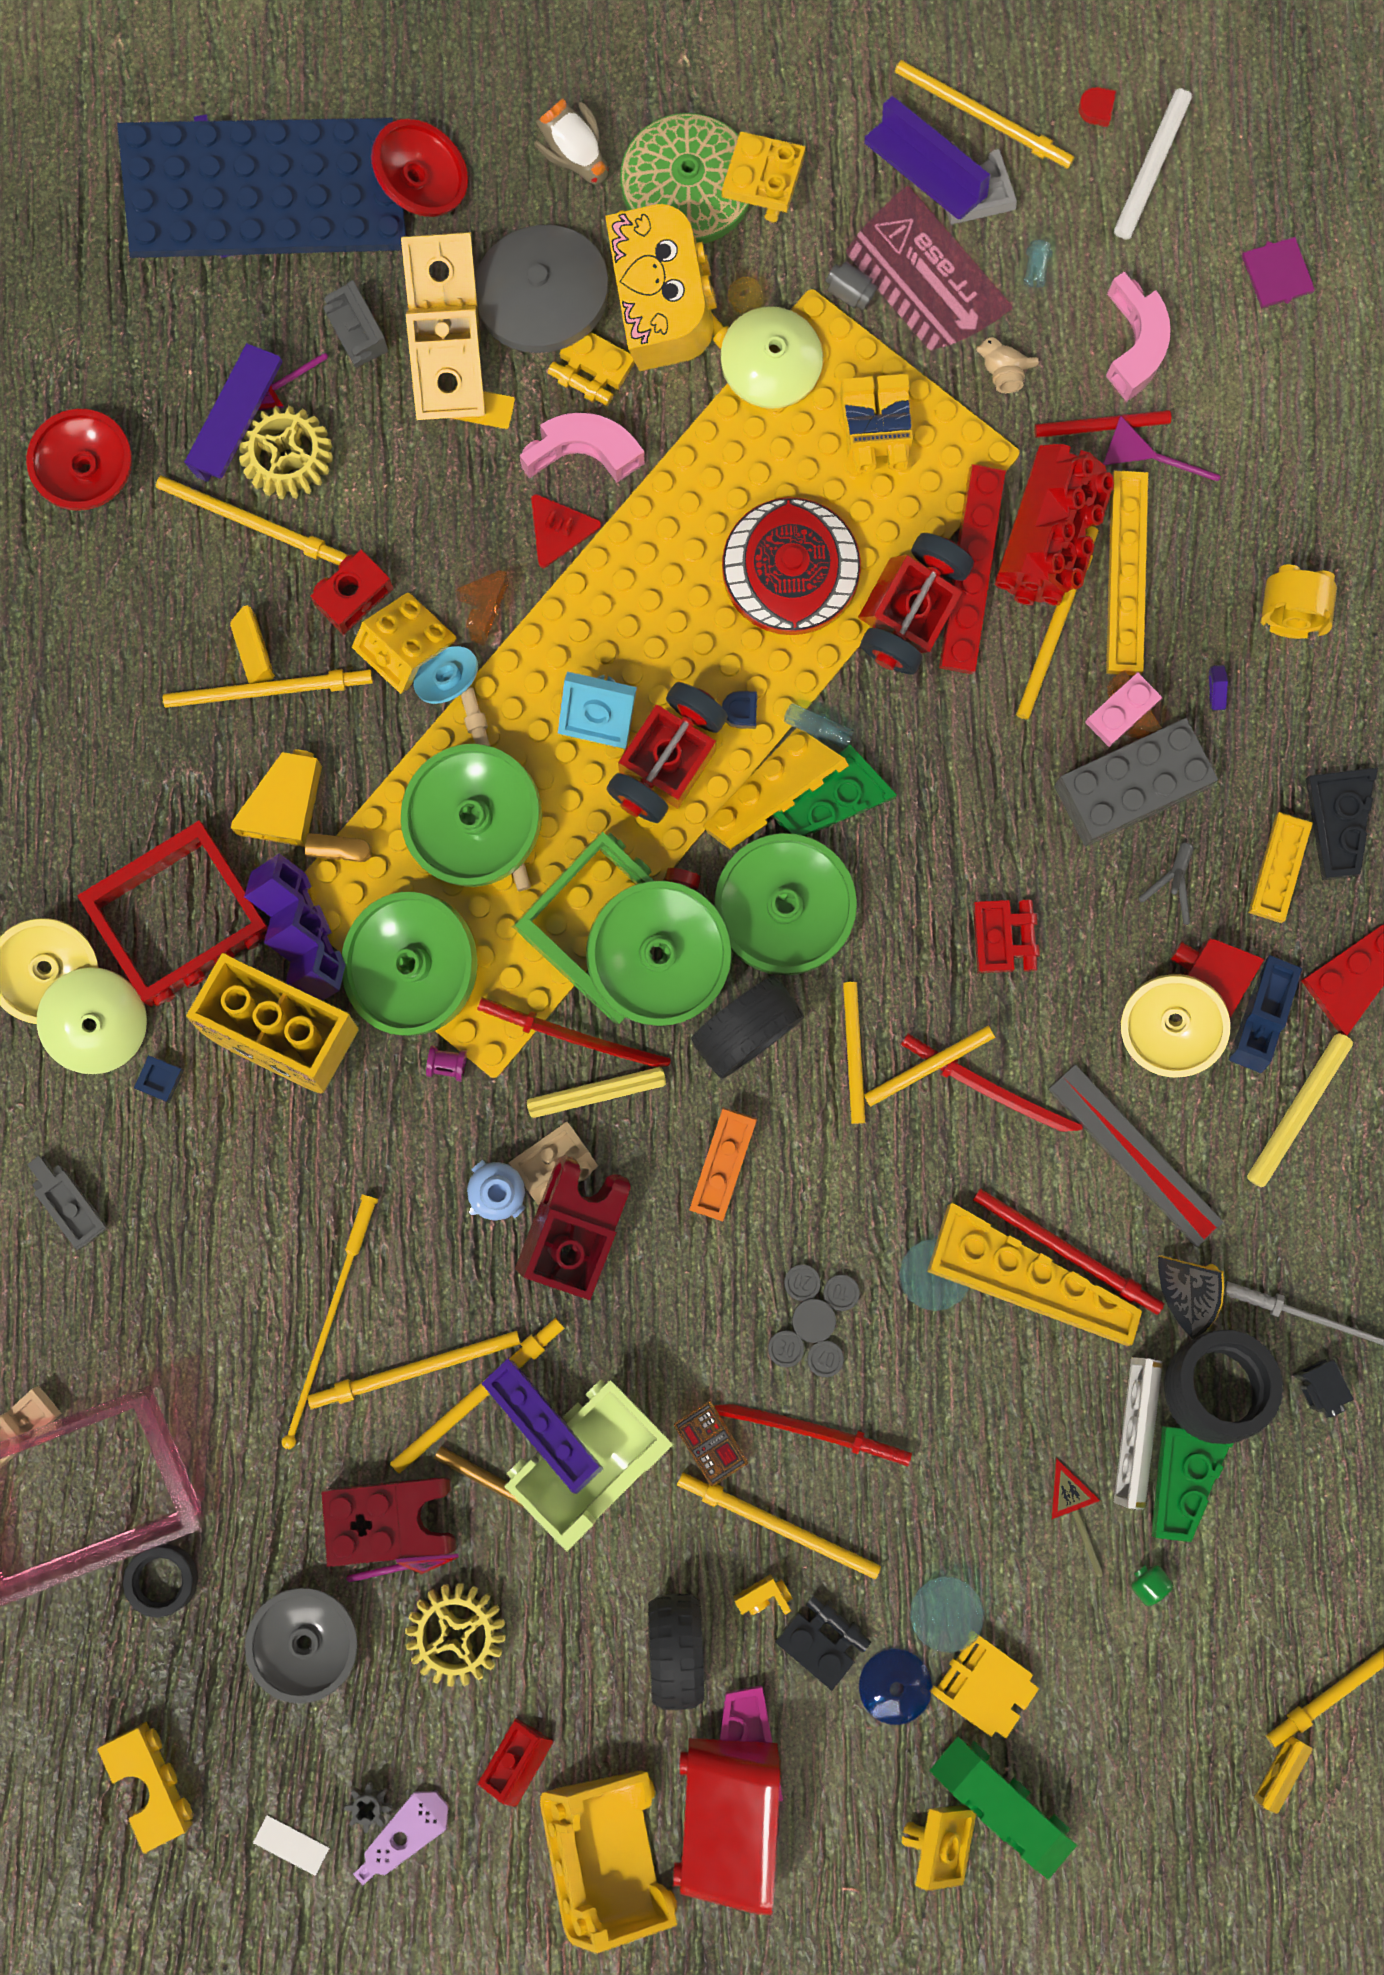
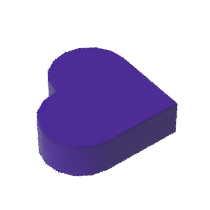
M1215 665L1209 668V699L1212 711L1226 709L1228 679L1224 665Z

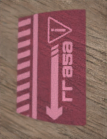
M906 186L882 207L846 249L848 256L864 274L873 279L872 283L878 286L877 290L929 350L959 342L991 325L1013 308L909 186Z

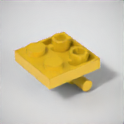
M740 131L722 187V198L767 208L765 219L769 222H777L780 211L788 212L805 158L806 146Z

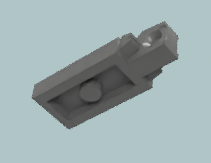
M38 1156L27 1164L38 1179V1181L32 1184L36 1190L34 1192L76 1250H81L109 1229L69 1173L60 1165L53 1169L44 1156Z

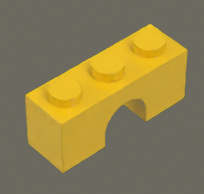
M147 1722L105 1742L97 1748L112 1784L125 1777L133 1776L143 1780L149 1789L147 1806L137 1810L128 1818L143 1854L184 1834L192 1826L190 1819L193 1818L192 1809L187 1799L184 1797L180 1798L175 1787L177 1776L170 1763L165 1764L159 1751L162 1749L160 1737L154 1728H149Z

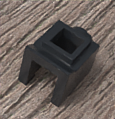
M1323 1359L1292 1374L1303 1383L1300 1385V1388L1310 1408L1317 1412H1323L1326 1418L1344 1412L1346 1410L1344 1404L1354 1400L1334 1359L1328 1362L1326 1359Z

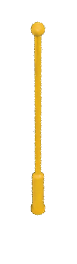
M361 1194V1203L345 1248L347 1257L288 1434L281 1441L285 1449H292L296 1445L294 1436L353 1258L360 1252L375 1204L378 1203L379 1199Z

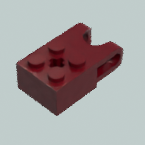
M564 1155L558 1158L553 1168L515 1270L523 1278L591 1300L617 1233L615 1229L631 1186L627 1177L614 1174L605 1179L598 1193L590 1197L580 1196L577 1189L581 1172L580 1165L575 1158ZM565 1245L571 1247L569 1253H563L561 1257V1249Z
M448 1477L335 1487L321 1491L327 1567L450 1554L455 1551L457 1545L453 1534L449 1532H431L423 1525L420 1517L422 1506L427 1501L443 1498L450 1493L452 1489L451 1479ZM359 1514H364L365 1520L372 1521V1527L366 1529L367 1533L362 1532L361 1528L356 1526V1521L360 1519Z

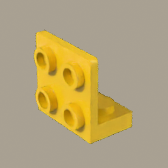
M406 593L362 622L352 648L402 694L411 687L420 666L454 644L456 636L413 595Z

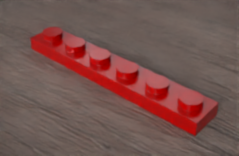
M974 464L969 468L958 546L972 557L974 564L965 580L952 579V585L961 590L962 593L945 624L939 669L967 674L976 672L1005 470Z

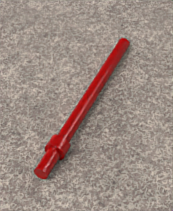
M979 1188L975 1194L973 1201L1119 1291L1118 1295L1130 1303L1135 1301L1156 1315H1159L1165 1303L1141 1289L1142 1285L1130 1277L1125 1279L983 1189Z

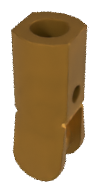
M307 833L305 855L307 857L365 862L372 856V848L363 839Z

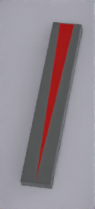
M1073 1065L1048 1089L1195 1247H1198L1223 1223L1216 1213L1076 1065Z

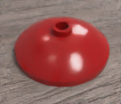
M400 119L386 125L377 135L371 152L373 170L382 189L396 204L411 213L425 217H438L448 214L460 204L468 186L467 168L458 148L442 131L420 120Z
M70 409L53 415L35 431L27 449V471L34 487L50 503L68 510H90L106 504L123 489L131 472L132 451L125 433L110 417L90 409ZM83 465H91L87 472H80Z

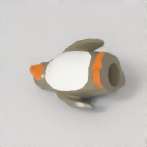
M561 99L536 121L550 148H547L537 140L534 144L550 162L577 173L594 185L600 184L608 177L609 169L600 152L596 120L584 103H578L584 118L583 120L565 100Z

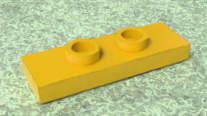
M1280 812L1276 814L1248 913L1279 923L1285 922L1313 822Z

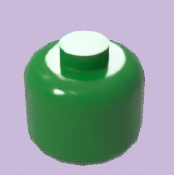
M1143 1565L1134 1572L1136 1578L1133 1580L1131 1588L1147 1607L1157 1604L1173 1590V1582L1158 1565H1153L1149 1568Z

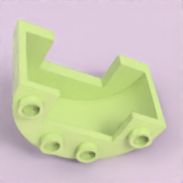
M600 1379L585 1394L590 1401L584 1407L577 1402L562 1417L567 1422L569 1428L604 1468L578 1494L572 1493L539 1452L528 1463L521 1458L506 1473L511 1480L504 1487L566 1551L594 1525L595 1521L645 1470L648 1471L673 1445L611 1380L606 1384Z

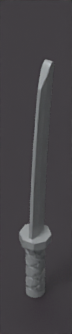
M1229 1281L1224 1286V1295L1270 1310V1315L1279 1317L1281 1311L1384 1346V1338L1284 1304L1285 1296L1276 1294L1275 1297H1271V1295L1250 1290V1288Z

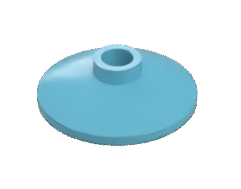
M448 647L420 666L414 678L416 694L421 700L431 704L444 703L458 697L468 689L477 675V658L471 650L465 647Z

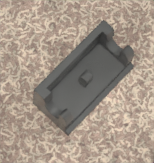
M353 280L324 297L327 304L323 307L324 312L355 368L388 352L385 338Z

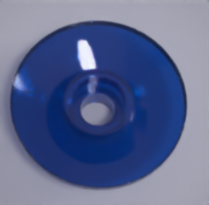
M903 1649L883 1650L872 1656L861 1671L859 1677L861 1701L870 1715L883 1723L890 1725L909 1723L925 1711L931 1699L932 1680L930 1673L921 1659L909 1651ZM895 1682L903 1684V1692L900 1695L890 1693V1687Z

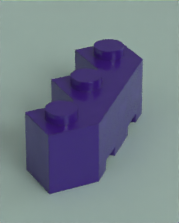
M279 853L251 871L244 897L271 917L264 943L291 962L285 983L323 1001L340 990L346 964L340 951H333L327 937L332 932L320 905L314 906L307 891L312 886L306 873Z

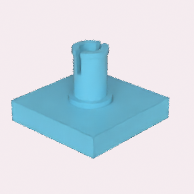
M567 672L564 680L558 734L626 749L637 687L616 683L610 676H608L607 680H604L605 675L594 678Z

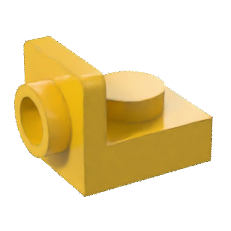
M771 1574L733 1596L741 1614L749 1611L751 1615L770 1605L768 1599L773 1596L786 1615L791 1612L787 1602L793 1599L783 1580L775 1582Z

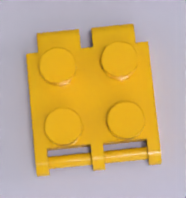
M971 1630L968 1634L970 1640L957 1659H951L949 1662L951 1668L938 1687L934 1685L930 1692L992 1737L996 1731L1007 1738L1021 1717L1011 1707L1015 1703L1025 1710L1039 1688L1030 1681L1033 1676L1031 1672ZM977 1643V1644H978L977 1647L971 1652V1650L973 1649V1647H974L975 1644ZM970 1653L969 1659L967 1660L965 1665H963L962 1663ZM959 1671V1673H958V1675L956 1676V1678H955L954 1680H952V1678L954 1677V1675L956 1674V1672ZM950 1683L948 1690L946 1691V1693H944L943 1691Z

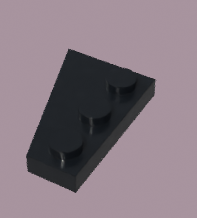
M1378 768L1311 775L1306 778L1322 881L1357 877L1361 874L1367 838L1366 826L1368 814L1372 807L1373 798L1371 796Z

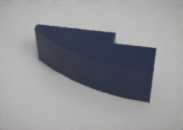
M1271 955L1267 957L1241 1020L1228 1059L1229 1061L1258 1073H1262L1272 1062L1279 1034L1286 1026L1302 968Z

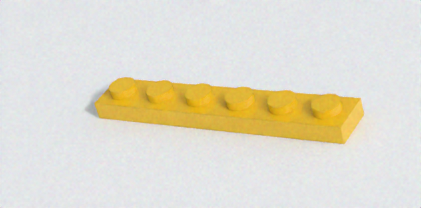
M1114 471L1112 473L1114 488L1111 492L1106 674L1135 675L1139 673L1142 675L1144 670L1148 472Z

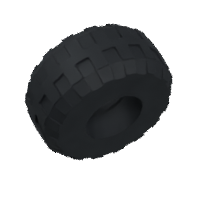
M691 1594L657 1595L656 1598L648 1602L652 1703L662 1710L696 1708L705 1701L701 1602Z

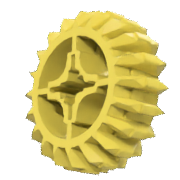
M290 405L285 413H281L279 407L275 406L273 409L274 415L268 417L266 412L261 411L262 421L259 423L256 420H252L250 426L253 431L247 430L244 436L246 442H242L239 445V450L243 453L239 461L241 466L246 467L243 472L247 479H253L252 484L256 489L264 487L263 490L269 497L276 491L279 499L282 500L285 498L286 493L290 491L292 497L297 499L299 495L298 490L302 488L305 493L310 494V483L321 486L322 480L318 474L329 475L330 470L326 463L333 461V456L329 452L332 449V443L330 439L326 438L328 435L326 428L319 426L320 423L317 417L312 416L308 418L307 411L303 408L295 415V411ZM283 432V433H282L281 435H279V436H274L275 434H278V433ZM302 434L309 438L313 444L311 456L305 454L304 449L300 448ZM291 449L292 452L287 455L286 450ZM261 450L266 451L268 456L272 457L270 471H267L260 465ZM285 451V456H280V453ZM293 469H299L296 472L288 474V472Z
M458 1583L455 1594L451 1595L449 1585L444 1584L441 1589L443 1597L440 1598L438 1593L432 1589L428 1592L431 1605L423 1599L416 1603L417 1607L423 1612V1615L417 1612L410 1613L409 1619L418 1624V1626L407 1627L405 1634L416 1636L417 1639L408 1642L406 1648L407 1650L419 1649L420 1652L411 1661L413 1664H417L424 1659L427 1664L421 1670L423 1676L427 1675L430 1669L433 1668L437 1671L433 1677L434 1683H439L443 1674H447V1684L449 1687H453L456 1675H460L461 1682L465 1686L470 1682L469 1672H472L477 1680L483 1678L484 1674L480 1665L489 1670L494 1668L495 1663L488 1655L494 1657L501 1656L502 1650L493 1645V1643L505 1641V1634L495 1633V1629L503 1627L505 1621L504 1619L492 1620L491 1618L499 1612L500 1608L498 1605H494L488 1610L484 1607L490 1599L489 1594H485L480 1602L474 1599L478 1592V1587L473 1586L468 1596L463 1595L464 1584ZM453 1604L462 1605L470 1608L477 1615L467 1619H459L452 1611H448L446 1606ZM436 1612L440 1618L438 1622L441 1625L442 1633L441 1636L428 1645L426 1638L427 1623L430 1616ZM483 1624L486 1634L485 1645L482 1652L475 1657L469 1637L476 1628ZM449 1625L455 1630L464 1629L469 1626L460 1638L464 1640L463 1643H459L456 1638L442 1643L451 1631L448 1629ZM444 1650H452L456 1652L460 1659L463 1658L465 1663H447L439 1659L435 1654Z

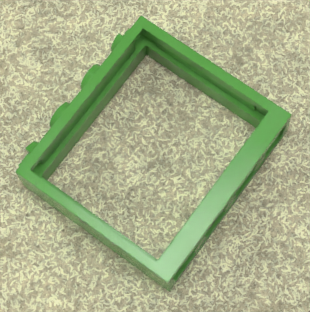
M601 832L511 927L613 1023L620 1024L625 1017L614 1011L601 998L590 976L532 922L599 850L636 885L654 881L649 876L652 872L651 869L637 857L632 860L623 851L626 846L620 839L618 840L611 833L607 836L604 832Z

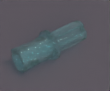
M790 704L784 715L785 723L811 734L815 739L818 737L839 746L843 750L851 740L848 736L853 735L854 730L852 728L827 719L825 713L818 715L795 704Z

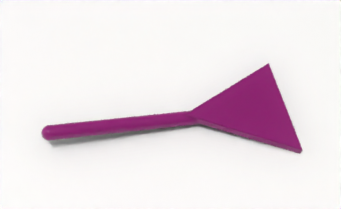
M1122 416L1119 418L1103 462L1104 465L1154 459L1214 481L1221 479L1218 474L1155 453Z

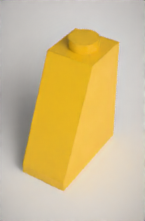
M296 749L293 750V754L284 752L280 754L233 819L231 829L236 835L305 847L322 769L318 759L313 758V753Z

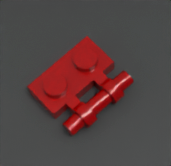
M1010 900L974 902L973 916L977 974L1013 972L1015 970L1014 958H1023V970L1025 972L1037 971V957L1040 956L1039 945H1036L1034 926L1038 925L1037 914L1033 913V900L1019 901V914H1011ZM1017 926L1021 928L1022 945H1013L1012 927Z

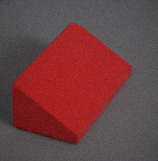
M515 1718L477 1784L501 1804L517 1806L553 1745V1740Z

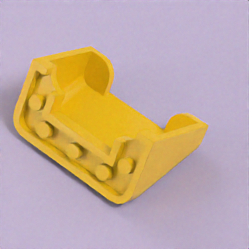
M635 1771L560 1787L544 1792L540 1797L541 1813L564 1932L572 1945L596 1954L677 1926L675 1915L677 1912V1901L671 1890H667L665 1886L656 1882L643 1810L650 1808L652 1799L655 1797V1787L648 1776V1772Z

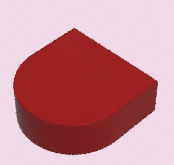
M1099 87L1086 90L1081 96L1078 105L1080 117L1089 124L1108 127L1116 91Z

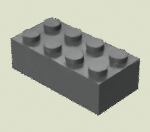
M1187 718L1062 775L1054 787L1084 847H1087L1208 790L1218 781V778Z

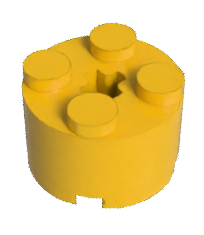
M1291 564L1280 566L1279 572L1270 576L1266 581L1261 624L1263 626L1266 623L1269 624L1270 632L1287 638L1305 639L1308 638L1309 632L1319 631L1318 636L1327 634L1333 625L1337 585L1334 582L1335 575L1329 571L1313 572L1301 570L1298 566Z

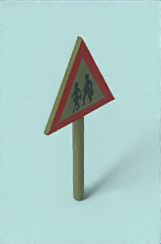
M1055 1458L1050 1520L1072 1512L1095 1574L1100 1578L1103 1576V1572L1079 1512V1509L1100 1500Z

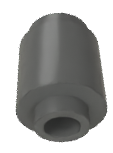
M846 261L842 266L835 264L825 281L830 284L827 290L829 293L852 308L858 307L863 311L878 289V286L872 283L873 279Z

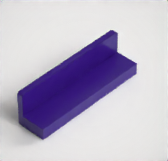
M891 96L883 103L882 122L864 137V143L958 220L962 219L988 196L990 174L895 97Z
M246 343L184 462L197 478L207 482L211 476L219 479L223 478L283 362L280 356Z

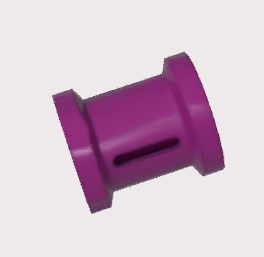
M431 1045L427 1059L426 1076L433 1077L434 1074L455 1077L456 1081L462 1082L466 1067L467 1051L461 1050L459 1053L438 1050L437 1046Z

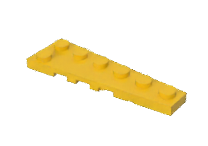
M953 1203L947 1206L927 1272L1125 1346L1133 1345L1142 1310L1102 1287L1091 1284L1088 1279L1073 1271L1069 1272L1052 1262V1259L1044 1254H1038L1025 1247L1021 1241L1010 1235H1004L990 1227L991 1224Z

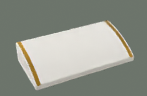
M1131 1357L1114 1503L1130 1509H1145L1163 1361Z

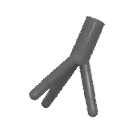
M1188 843L1180 844L1172 869L1139 897L1140 902L1146 901L1173 878L1171 893L1176 895L1179 890L1184 925L1190 924L1185 873L1194 847Z

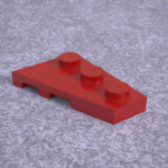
M1384 923L1301 980L1338 1033L1348 1036L1384 986Z

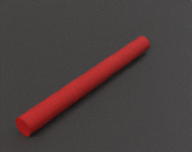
M1170 410L1035 424L1034 435L1035 438L1115 430L1120 416L1132 428L1171 424Z

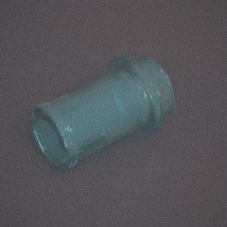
M1035 240L1027 247L1028 262L1023 281L1026 286L1033 287L1035 274L1036 288L1045 286L1048 259L1053 256L1050 243Z

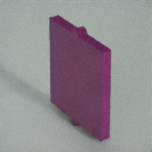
M1295 237L1273 244L1268 241L1265 246L1243 252L1241 255L1261 308L1281 302L1289 304L1292 299L1311 294L1315 291Z

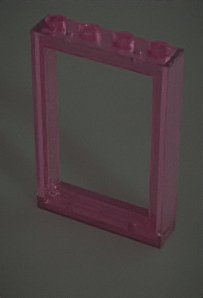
M151 1385L1 1441L0 1459L134 1408L177 1513L8 1578H4L0 1569V1606L201 1529L205 1518Z

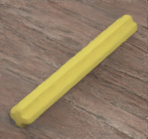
M1341 1033L1334 1035L1247 1175V1179L1256 1186L1264 1187L1267 1185L1353 1046V1041L1349 1037Z

